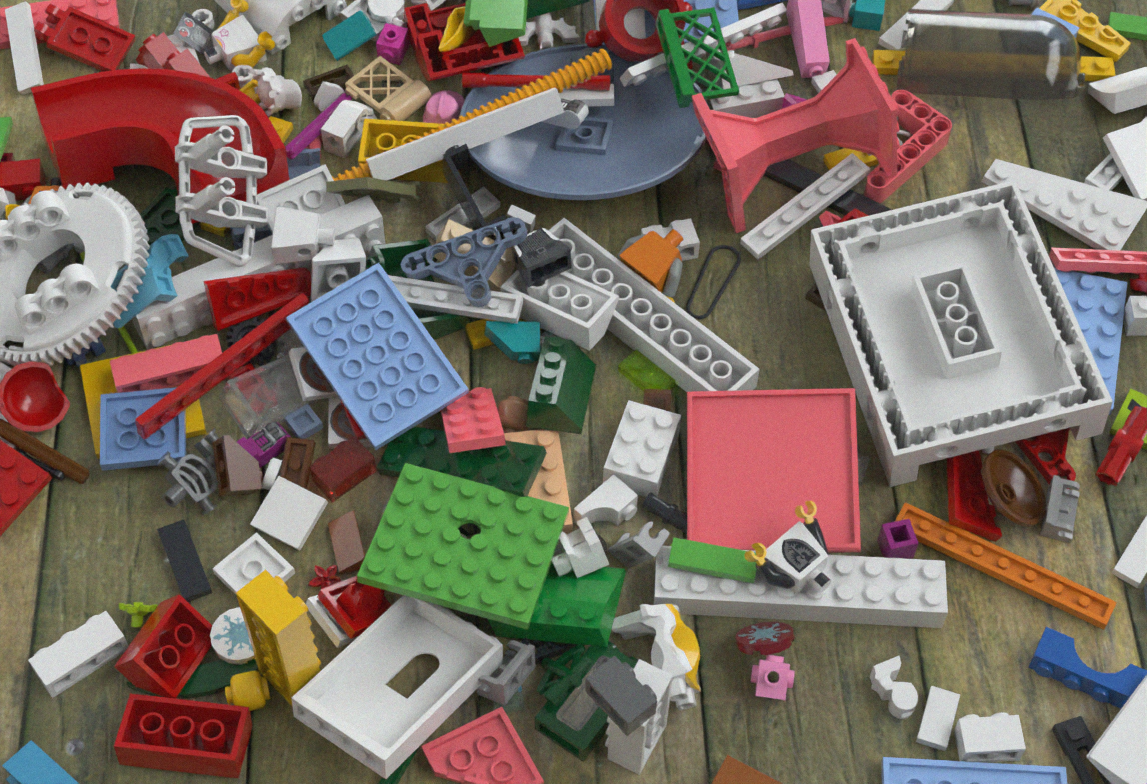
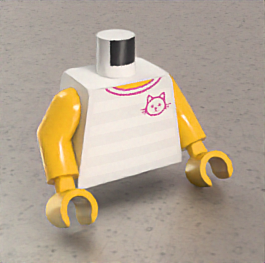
M230 0L233 10H229L224 21L212 33L214 47L204 51L205 57L210 65L222 60L229 70H233L238 65H249L253 68L257 63L267 60L265 50L274 49L275 42L266 31L258 36L244 15H239L240 12L248 10V3L245 0Z

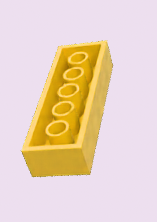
M265 569L237 591L236 596L260 674L266 676L267 681L292 706V697L321 671L319 668L321 662L316 655L318 649L313 642L315 636L310 629L312 623L307 616L309 611L307 605L300 597L296 596L293 598L287 592L288 587L279 576L273 577Z

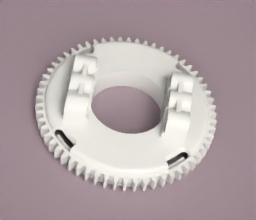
M77 183L75 188L69 184L66 190L60 186L58 192L51 189L50 191L37 193L33 196L31 204L28 205L25 202L24 205L18 206L10 212L8 220H0L1 362L13 366L29 361L43 362L50 366L54 364V361L62 363L64 356L71 359L72 353L81 354V348L90 349L89 343L92 341L98 343L97 338L101 334L106 335L105 331L109 327L114 328V321L116 319L121 320L120 314L123 311H128L126 308L127 304L134 303L131 297L133 294L139 293L136 287L143 284L140 277L146 275L143 268L148 266L145 259L150 256L147 252L150 248L147 243L149 237L146 235L145 222L142 220L139 212L118 191H114L112 188L107 189L104 185L99 187L95 183L93 186L89 183H86L84 186ZM66 244H84L85 260L83 265L71 264L65 267L58 278L42 282L34 294L25 295L28 279L35 266L41 260ZM126 264L128 269L124 271L116 292L111 288V285L119 267ZM8 340L24 342L23 348L10 345L9 349H7L3 344Z

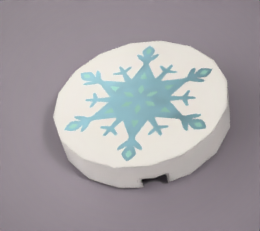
M240 607L229 609L221 614L212 625L210 633L211 644L218 657L228 663L239 665L245 664L253 658L255 659Z

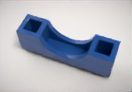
M1049 627L1045 628L1028 667L1035 670L1042 677H1051L1062 682L1069 689L1080 690L1091 695L1093 699L1103 703L1107 702L1120 708V710L1147 675V670L1133 664H1129L1125 669L1116 673L1095 671L1084 664L1079 658L1075 649L1074 638Z

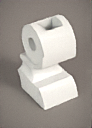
M896 656L873 666L870 674L871 689L880 695L881 700H889L888 708L894 717L906 719L914 712L918 695L912 683L893 681L896 680L901 666L900 656Z

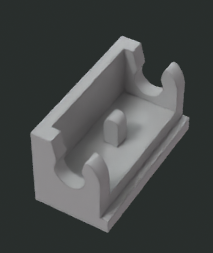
M1056 475L1053 476L1047 490L1046 515L1042 520L1040 536L1071 543L1080 492L1075 490H1079V483L1059 478Z
M649 522L641 528L638 534L630 538V533L621 535L616 544L608 549V552L629 569L655 558L670 533L666 529H661L656 536L650 537L649 529L652 528L653 522Z
M510 640L507 646L515 649L518 653L507 650L503 663L490 676L482 675L479 678V681L483 684L477 688V694L505 706L536 667L535 647L533 645H525L518 641Z

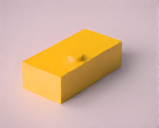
M364 119L358 164H365L366 159L386 152L389 149H394L395 146H402L403 142L407 144L410 139L414 141L416 136L422 137L424 132L430 133L431 129L437 130V126L441 125L443 127L445 125ZM443 159L392 178L396 180L448 183L442 173ZM459 169L458 172L461 176L462 169Z

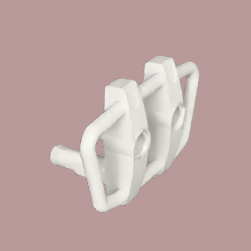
M239 116L186 119L180 132L179 144L175 146V162L179 163V195L176 196V213L180 214V224L184 238L190 245L238 266L245 265L251 260L253 255L255 228H263L268 224V208L257 205V179L267 175V159L253 155L250 128L247 122ZM228 126H236L239 129L242 151L231 147H223L234 139L232 137L234 132ZM220 127L213 134L206 135L198 142H190L193 128ZM190 168L210 174L216 178L224 177L197 194L190 193ZM231 178H246V202L226 197L235 191V188H232L235 186V183ZM191 219L211 224L217 228H245L242 254L238 255L196 236Z

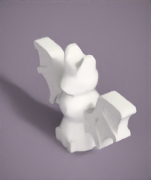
M551 12L533 17L534 22H526V33L524 36L519 37L521 46H526L529 38L536 34L540 50L542 48H553L554 39L552 33L558 34L565 43L579 42V35L575 32L576 27L567 25L564 22V18L553 21Z

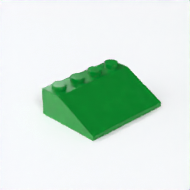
M551 562L528 630L488 619L498 637L527 638L530 640L607 647L626 570L625 568L602 567L578 578L574 571L559 577Z

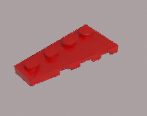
M979 450L947 458L949 524L996 542L1003 536L1001 529L995 526L993 518L997 516L994 506L989 504L980 472L982 461Z

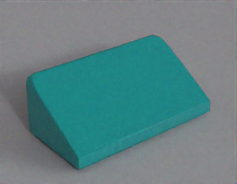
M360 10L324 33L322 37L334 58L338 61L377 34L369 18Z

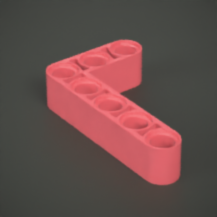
M902 89L893 92L891 97L896 101L899 108V115H897L898 124L913 134V136L897 149L900 164L897 165V176L888 179L880 164L867 176L864 196L878 203L885 201L948 144L952 129V122L946 116L909 91Z

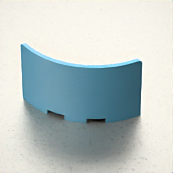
M168 234L161 236L150 245V248L147 250L150 256L145 259L148 266L143 268L146 275L140 277L143 284L137 285L136 289L139 293L133 294L131 298L134 303L127 304L126 308L128 311H123L120 314L121 320L116 319L114 321L115 328L124 326L155 300L171 302L178 296L172 282L169 266L173 262H182L189 257L179 235ZM125 265L117 272L111 288L116 292L124 271L128 269V265Z

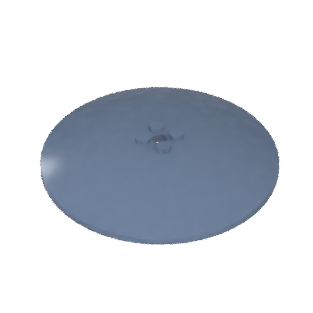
M578 44L535 51L526 54L522 60L505 63L489 74L550 76L551 72L557 73L559 68L563 70L566 65L570 67L572 56L576 52L590 47L586 44ZM601 45L598 48L606 50L614 58V81L612 83L614 84V106L588 107V115L579 127L575 129L538 122L468 149V154L478 167L489 176L514 189L555 199L597 200L639 192L673 177L698 155L706 141V136L695 116L693 102H690L689 107L679 108L668 68L665 73L658 77L651 75L647 77L646 81L637 86H634L632 83L624 87L620 77L628 68L643 61H626L614 54L606 45ZM695 82L693 85L694 92L701 93V88ZM516 87L473 88L462 106L460 115L464 117L467 112L473 113L475 108L479 110L481 105L487 106L488 102L494 103L496 98L500 100L502 95L508 96L509 92L515 93Z

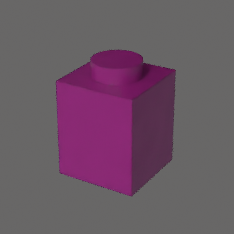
M910 519L882 524L877 542L883 557L913 559L918 546V540Z

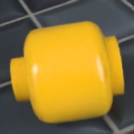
M257 670L233 675L230 680V686L225 687L228 705L234 704L236 706L249 707L250 711L264 708L266 700L270 699L267 677L261 676Z

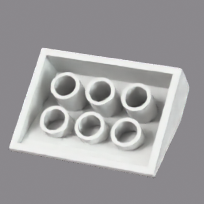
M1147 675L1086 756L1111 784H1147Z

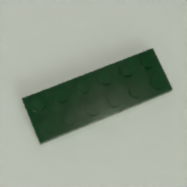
M413 427L388 443L376 469L380 475L399 478L405 463L493 486L520 497H527L547 452L544 446L505 440L506 445L449 453L445 431Z

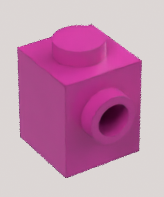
M385 23L376 42L377 58L381 56L389 63L401 65L410 45L408 28Z

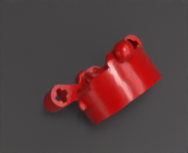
M606 0L600 14V31H588L585 35V43L590 48H598L604 42L606 47L618 57L631 62H644L663 54L657 28L655 27L654 33L648 38H634L625 29V15L633 9L646 10L653 16L656 26L659 10L669 9L670 13L692 11L693 7L684 0ZM683 20L674 21L676 27L684 30L686 22ZM692 60L687 64L690 70L693 68Z

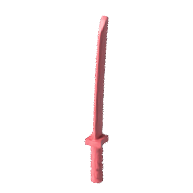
M830 16L824 18L825 26L841 24L844 21V18ZM789 25L757 33L753 36L749 34L734 44L728 42L725 45L727 51L736 50L748 45L757 48L759 42L789 35L791 31Z

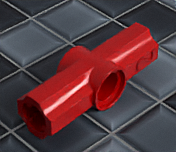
M1135 406L1122 429L1119 428L1107 449L1109 450L1095 474L1100 481L1108 485L1117 486L1130 462L1133 463L1145 442L1143 440L1147 434L1146 407Z

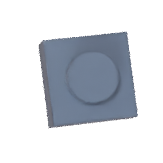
M308 404L284 417L287 426L300 439H306L323 429L322 421Z

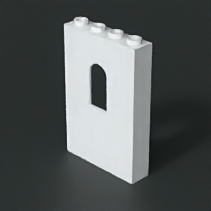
M403 595L292 697L293 715L321 736L387 779L482 684L479 678L482 675L490 676L503 663V644L495 637L488 636L477 629L471 622H466L459 618L448 608ZM430 654L435 656L440 663L439 668L408 699L386 685L417 655Z

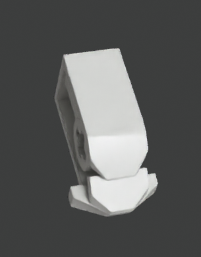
M342 101L321 128L324 150L346 159L362 137L364 119H377L373 109L356 101Z

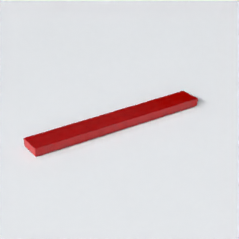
M303 293L298 295L135 419L138 434L144 440L150 437L290 330L291 327L286 317L308 305L309 298Z

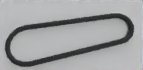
M718 245L709 252L686 306L687 313L693 318L704 319L711 314L740 265L741 256L737 249L729 245ZM718 249L733 251L737 256V262L709 310L704 315L693 314L690 311V305L712 254Z

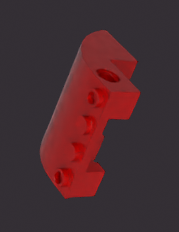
M427 3L404 8L403 21L407 24L406 28L409 30L410 44L418 66L427 81L522 60L525 58L519 37L489 47L481 30L477 29L476 33L460 47L440 52L439 46L444 35L448 17L454 9L464 7L466 3L432 11L429 10Z

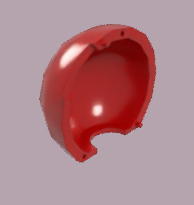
M29 361L16 365L4 375L0 383L1 414L9 424L23 431L41 432L53 428L63 420L70 407L69 400L60 389L50 366L46 363Z

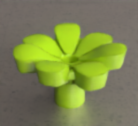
M134 602L133 605L119 603L120 610L132 615L131 627H143V616L149 612H154L158 606L157 604L143 605V602Z

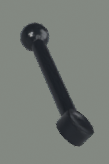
M22 449L18 450L20 454L52 474L58 480L62 481L65 477L59 470H54L38 461Z

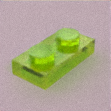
M637 349L618 365V371L642 391L644 389L671 390L675 387L676 380Z

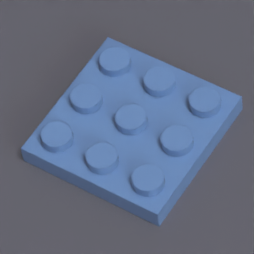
M177 387L101 394L100 467L102 471L158 465V461L167 451L171 453L170 457L175 461L186 455V409L145 440L138 434L135 422L137 417Z

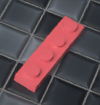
M1051 248L1049 255L1056 269L1063 272L1075 270L1087 273H1095L1096 271L1112 274L1123 272L1136 275L1147 273V252Z

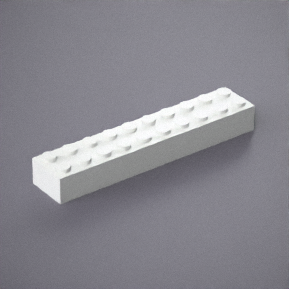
M369 195L319 215L321 228L335 229V240L359 238L366 256H369L372 246L385 244L383 218ZM273 235L254 243L252 258L245 265L238 266L221 258H216L173 276L172 282L178 296L171 302L155 300L132 318L135 328L147 350L159 347L165 342L179 336H185L193 330L213 323L203 281L304 267L310 271L312 278V260L274 264L271 249ZM319 244V252L327 245ZM242 248L233 251V253L241 255Z
M563 218L548 230L571 249L572 268L566 272L619 296L607 329L686 392L753 390L757 387L758 367L567 219Z
M662 546L655 556L653 605L673 604L678 606L680 614L942 628L948 614L945 561L828 555L826 568L823 573L832 581L825 591L819 593L810 584L806 585L800 592L771 586L765 581L758 570L756 571L755 582L748 583L668 567L672 546Z

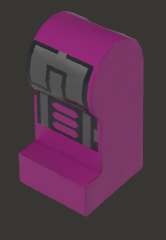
M275 421L266 425L261 432H257L248 439L243 437L237 443L258 461L260 469L270 462L272 458L284 452L287 437L291 438V436Z

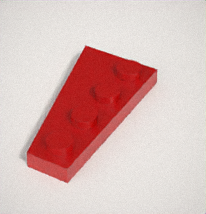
M304 267L203 281L214 327L219 331L287 305L301 293L307 297L310 296L312 279L310 271Z

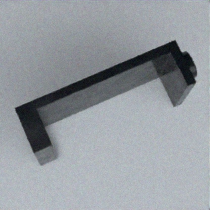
M467 144L460 147L459 145H454L447 149L445 154H443L442 173L474 231L506 220L507 217L504 214L486 223L462 180L458 170L467 166ZM503 231L499 232L502 240L505 239ZM495 235L486 236L496 241Z

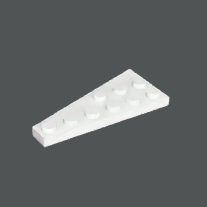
M995 159L981 181L988 186H993L1015 180L1030 211L1096 250L1120 251L1147 209L1146 200Z

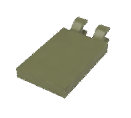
M363 177L326 182V192L357 198L369 195L374 201L384 200L387 203H398L400 198H405L408 201L421 199L420 196L416 195V187L420 186L418 181L402 184Z

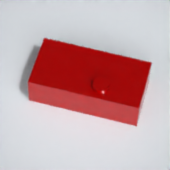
M130 693L114 744L119 765L239 779L252 730L249 707Z

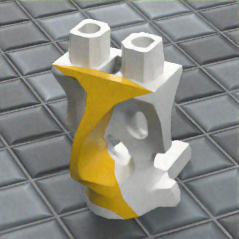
M673 604L640 605L641 609L639 611L614 618L612 630L620 633L625 640L644 635L655 636L651 650V661L653 666L673 675L670 701H676V706L679 710L696 707L694 693L701 692V687L697 684L696 678L700 660V648L693 630L681 620L678 606Z

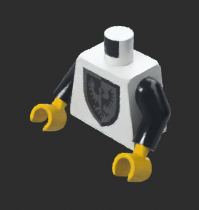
M805 501V505L808 508L807 514L801 505L795 508V514L799 518H804V523L801 521L796 523L767 549L762 543L752 544L751 546L756 551V555L750 550L745 552L744 557L748 562H756L755 567L771 586L800 592L806 585L810 584L819 593H822L832 581L823 573L828 560V549L818 520L813 518L817 512L816 504L813 501Z

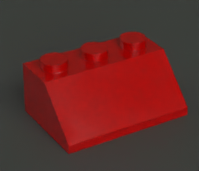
M178 594L160 602L114 667L134 686L166 698L176 699L212 646L210 638L212 625Z

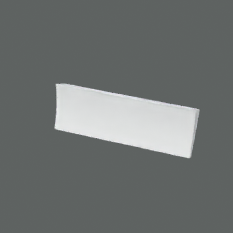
M1147 67L1089 83L1088 93L1113 114L1147 105Z

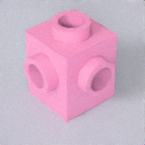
M766 655V660L759 659V664L753 665L751 682L756 683L755 696L786 699L787 688L793 687L795 671L789 670V663H783L784 657ZM771 671L777 673V679L773 682L768 681L767 678Z

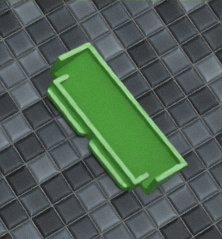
M466 0L464 24L465 26H472L474 30L480 29L489 47L524 36L526 33L528 0Z

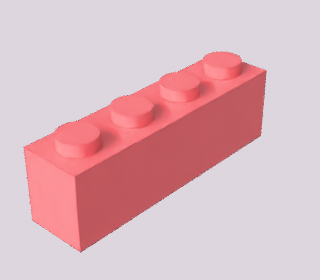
M214 334L110 360L117 392L178 387L222 354L218 335Z

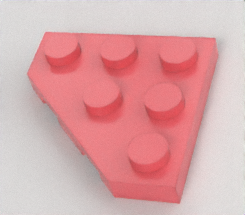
M503 707L495 709L421 746L422 752L436 777L461 784H544L543 778Z

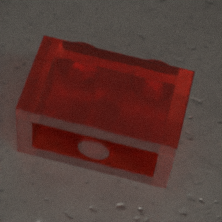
M355 436L347 441L340 442L333 451L326 456L319 457L310 466L312 481L332 503L377 472L374 456Z

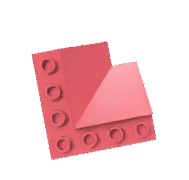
M856 38L846 41L847 61L845 66L815 97L761 117L750 118L710 110L702 93L692 96L695 116L721 166L727 215L736 233L746 230L743 204L764 175L767 167L773 163L790 159L826 145H835L872 154L877 158L888 179L897 176V165L900 164L897 149L900 148L897 138V132L900 130L897 122L899 108L896 101L890 96L885 82H882L878 75L876 66L870 61L865 47H860Z

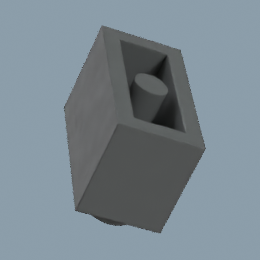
M613 656L586 678L585 692L626 736H629L656 714L657 696L647 684L642 685L636 679V674L632 667L626 662L621 663L616 656Z

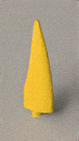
M465 6L454 9L448 17L444 35L439 46L440 52L460 47L476 33L477 30H474L472 26H465L464 24Z

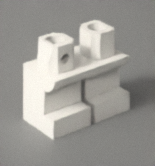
M587 517L577 521L579 529L567 535L563 531L561 533L552 559L559 577L574 571L578 578L609 565L601 542Z

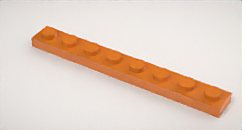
M906 502L904 503L895 522L910 519L918 542L1103 630L1105 629L1117 603L1116 601L970 532L950 525L948 522Z

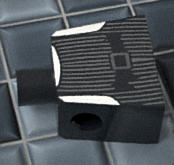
M540 228L531 233L527 231L526 239L522 243L512 246L513 261L528 288L572 268L571 249L545 228Z

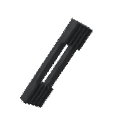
M1082 716L1055 724L1052 731L1065 756H1068L1081 783L1095 784L1078 753L1081 749H1086L1089 753L1096 744ZM1097 769L1104 784H1111L1106 779V777Z

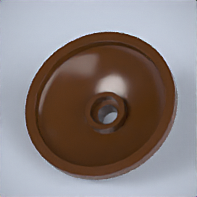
M998 449L989 453L983 460L981 474L984 489L992 505L1006 519L1017 525L1032 527L1040 523L1046 515V498L1034 472L1021 458L1012 452Z

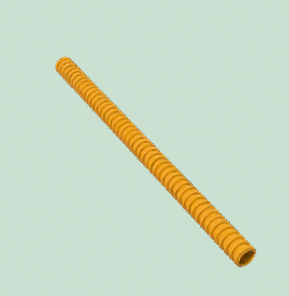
M599 49V53L593 52L591 57L587 55L584 60L580 58L578 63L572 62L570 67L566 65L563 70L559 68L557 73L551 72L550 76L545 75L542 80L540 78L536 79V83L530 82L529 86L524 85L521 90L515 89V93L509 92L508 96L502 95L500 100L494 99V103L488 102L487 106L481 105L479 110L473 109V113L467 112L464 117L460 115L458 120L452 119L451 123L445 122V126L439 125L437 130L431 129L430 133L424 132L422 137L416 136V140L554 87L558 90V93H562L563 89L568 90L571 85L573 87L577 86V82L583 83L584 79L589 80L592 75L596 77L598 72L602 74L605 72V69H612L611 59L606 50ZM367 161L365 164L359 163L357 168L355 166L351 167L352 170L350 171L344 170L342 175L338 173L336 178L332 176L334 181L363 177L372 178Z

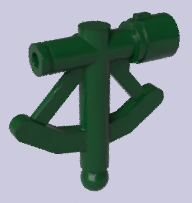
M583 644L568 650L556 661L548 657L541 660L542 668L547 671L542 676L536 691L541 696L543 695L554 707H557L568 694L567 690L570 687L576 689L582 684V674L593 664L585 655L579 660L580 655L586 650ZM570 660H572L571 669L565 667ZM555 675L560 677V679L551 681Z

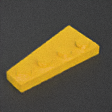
M1047 0L1039 8L1080 27L1076 41L1105 57H1112L1115 62L1129 49L1131 43L1109 25L1103 26L1098 21L1099 17L1092 12L1090 14L1085 12L1081 8L1082 4L1077 0Z

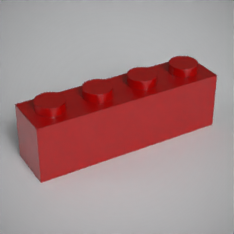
M40 158L0 162V187L14 193L15 201L26 200L32 195L35 187L46 185V174Z

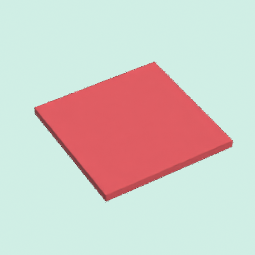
M855 388L687 392V540L739 550H754L751 546L752 544L762 543L767 549L799 521L805 522L804 518L797 517L795 508L801 505L807 514L808 508L805 505V501H813L817 507V512L813 518L818 520L828 553L861 552Z

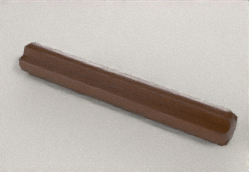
M0 419L1 438L52 468L59 470L79 484H84L89 478L90 473L87 468L9 424V422Z

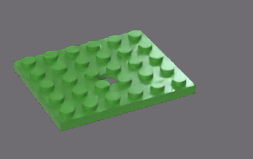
M405 463L358 572L357 582L528 630L563 531L569 507L530 496L520 497L493 486ZM472 523L480 528L481 533L474 535L471 539H466L460 535L458 529L463 524Z

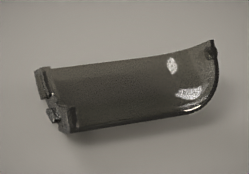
M909 9L907 13L906 24H908V30H903L901 48H906L905 56H902L901 61L899 60L897 90L902 89L915 94L1045 101L1073 98L1078 95L1079 87L1084 88L1085 73H1081L1079 45L1070 30L1055 19L1041 15Z

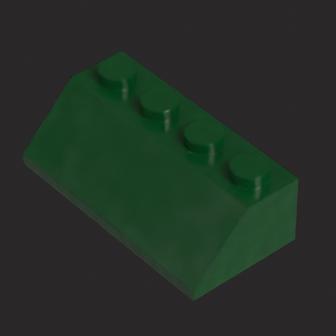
M545 336L528 399L526 427L582 434L596 364L572 340Z

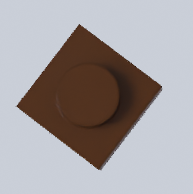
M644 389L643 404L670 412L671 390Z

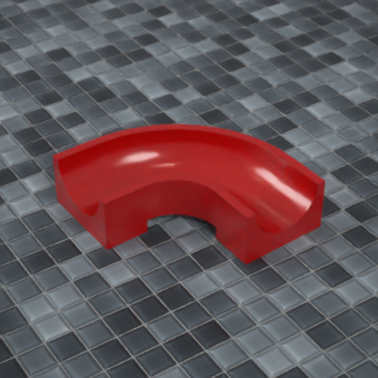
M138 68L98 72L31 88L42 137L62 187L65 190L69 184L75 188L77 183L84 186L86 183L94 185V183L99 184L115 180L113 167L140 164L159 168L171 175L176 182L179 195V163L175 162V146L179 144V136L184 121L189 118L231 115L239 116L247 122L250 128L253 155L267 159V175L257 179V195L290 180L285 146L264 110L245 93L219 80L178 70ZM228 126L234 132V135H232L234 139L223 147H231L242 151L239 129L236 126ZM220 127L193 128L190 142L196 143L206 135L213 134ZM190 168V193L197 194L224 177L216 178L210 174ZM231 178L235 183V186L232 187L235 188V191L226 197L246 202V178ZM191 219V223H192V224H193V223H196V222H200V221Z

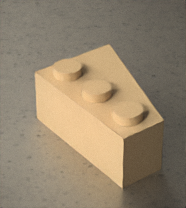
M448 219L439 232L435 244L474 230ZM488 237L483 239V244L491 245L495 242V240ZM460 245L458 253L466 254L470 251L471 245ZM510 247L505 250L488 280L491 291L501 292L500 287L512 275L515 263L513 261L512 248ZM440 252L435 254L434 257L442 262L446 254ZM469 266L464 274L466 276H473L477 273L478 267Z

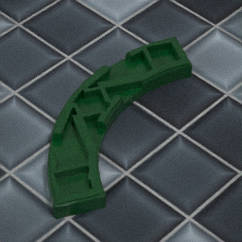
M253 658L247 661V663L240 665L231 664L222 659L199 665L177 697L188 699L225 691V687L230 686V680L233 675L254 670L259 671L256 659ZM129 680L126 683L128 688H131L138 692L152 696L163 697L155 693L146 691L144 689L138 688L134 686Z

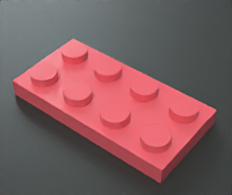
M474 388L468 394L440 410L449 453L506 445L504 431L491 388Z

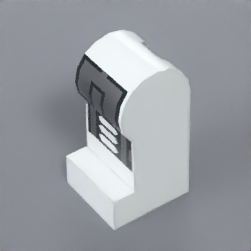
M560 97L564 113L541 121L575 129L586 118L589 110L583 101L577 99L570 101Z

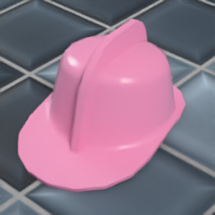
M450 90L434 93L426 103L423 123L444 124L445 122L451 123L452 119L458 120L465 102L464 98L459 93Z

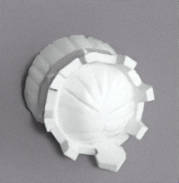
M268 67L261 70L250 68L253 80H258V87L254 88L255 94H258L262 101L259 103L260 107L268 109L265 112L267 116L278 113V111L284 108L297 110L301 107V89L295 81L284 79L281 75L276 76L275 72Z

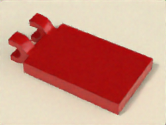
M49 4L45 10V13L48 14L46 22L56 24L55 27L52 29L38 21L34 28V31L37 32L35 35L36 40L47 42V48L103 72L118 70L135 42L134 34L68 6L66 11H63L55 5Z

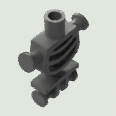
M215 428L211 429L202 437V440L193 445L205 460L196 455L188 454L175 461L170 457L171 453L167 451L157 464L159 466L163 465L169 470L165 478L172 487L162 495V498L170 507H176L183 499L189 505L198 502L203 509L202 515L217 507L216 504H212L208 495L216 490L218 484L215 472L212 469L213 467L216 470L213 441L219 438L215 433Z

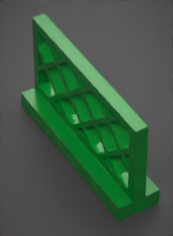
M715 8L670 13L669 9L659 10L656 28L679 108L689 107L690 102H692V96L699 94L695 93L693 88L696 81L708 87L706 92H701L705 100L738 95L739 88ZM710 16L712 24L707 28L697 21L701 17ZM683 20L690 25L683 31L676 27L674 21ZM693 27L704 33L700 40L688 34ZM707 36L717 40L718 45L715 49L703 43ZM684 39L696 45L691 52L682 48L681 43ZM699 48L711 54L706 61L694 55ZM714 56L723 61L724 66L721 70L709 64ZM690 60L702 66L698 73L688 69L687 64ZM705 69L717 75L713 82L700 76ZM721 77L730 83L731 88L722 89L715 84Z

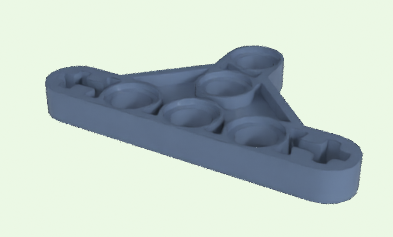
M509 218L412 252L402 259L401 268L406 277L418 280L433 275L464 289L471 305L483 307L489 303L492 297L488 284L491 274L505 250L522 243L526 239L527 229L520 218ZM514 227L517 228L518 232L515 235L512 234V228ZM501 231H503V235H504V237H505V239H503V240H502L501 235H500V233H499V232H501ZM495 235L496 241L493 244H483V239L486 236ZM470 244L471 249L466 254L458 253L460 245ZM440 252L446 254L442 262H433L435 254ZM425 258L427 259L428 263L430 264L429 266H426V265H425V264H426L425 261H424ZM413 263H417L416 270L411 269ZM469 266L478 267L477 273L473 276H466L464 272ZM483 288L485 290L483 297L479 299L471 297L475 289Z

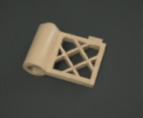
M381 56L345 83V92L355 100L360 98L379 112L381 120L404 121L432 97L429 88L422 81H413ZM380 66L387 70V74L373 75V71ZM373 81H387V87L373 88ZM390 81H402L404 83L401 87H390ZM359 82H370V88H358L356 85ZM387 94V98L378 103L373 99V95Z

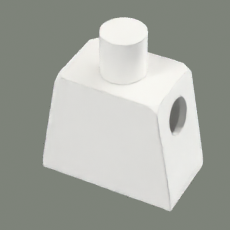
M282 207L276 208L271 246L274 264L312 260L319 252V244L334 245L335 229L321 228L317 213Z

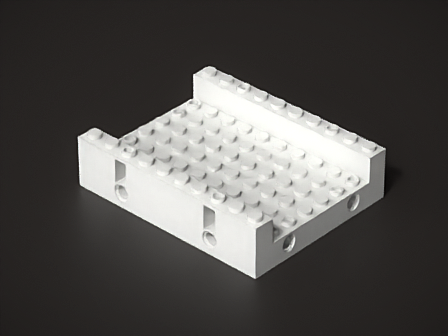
M1015 180L811 230L810 268L890 487L916 481L918 468L921 464L1069 427L1075 440L1103 433L1113 401Z

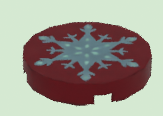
M761 622L742 628L736 633L735 640L736 647L742 653L753 655V651H760L761 655H771L788 649L795 640L794 629L788 624L782 622Z

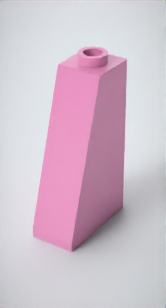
M788 0L786 15L801 78L823 75V73L827 72L830 61L821 0Z

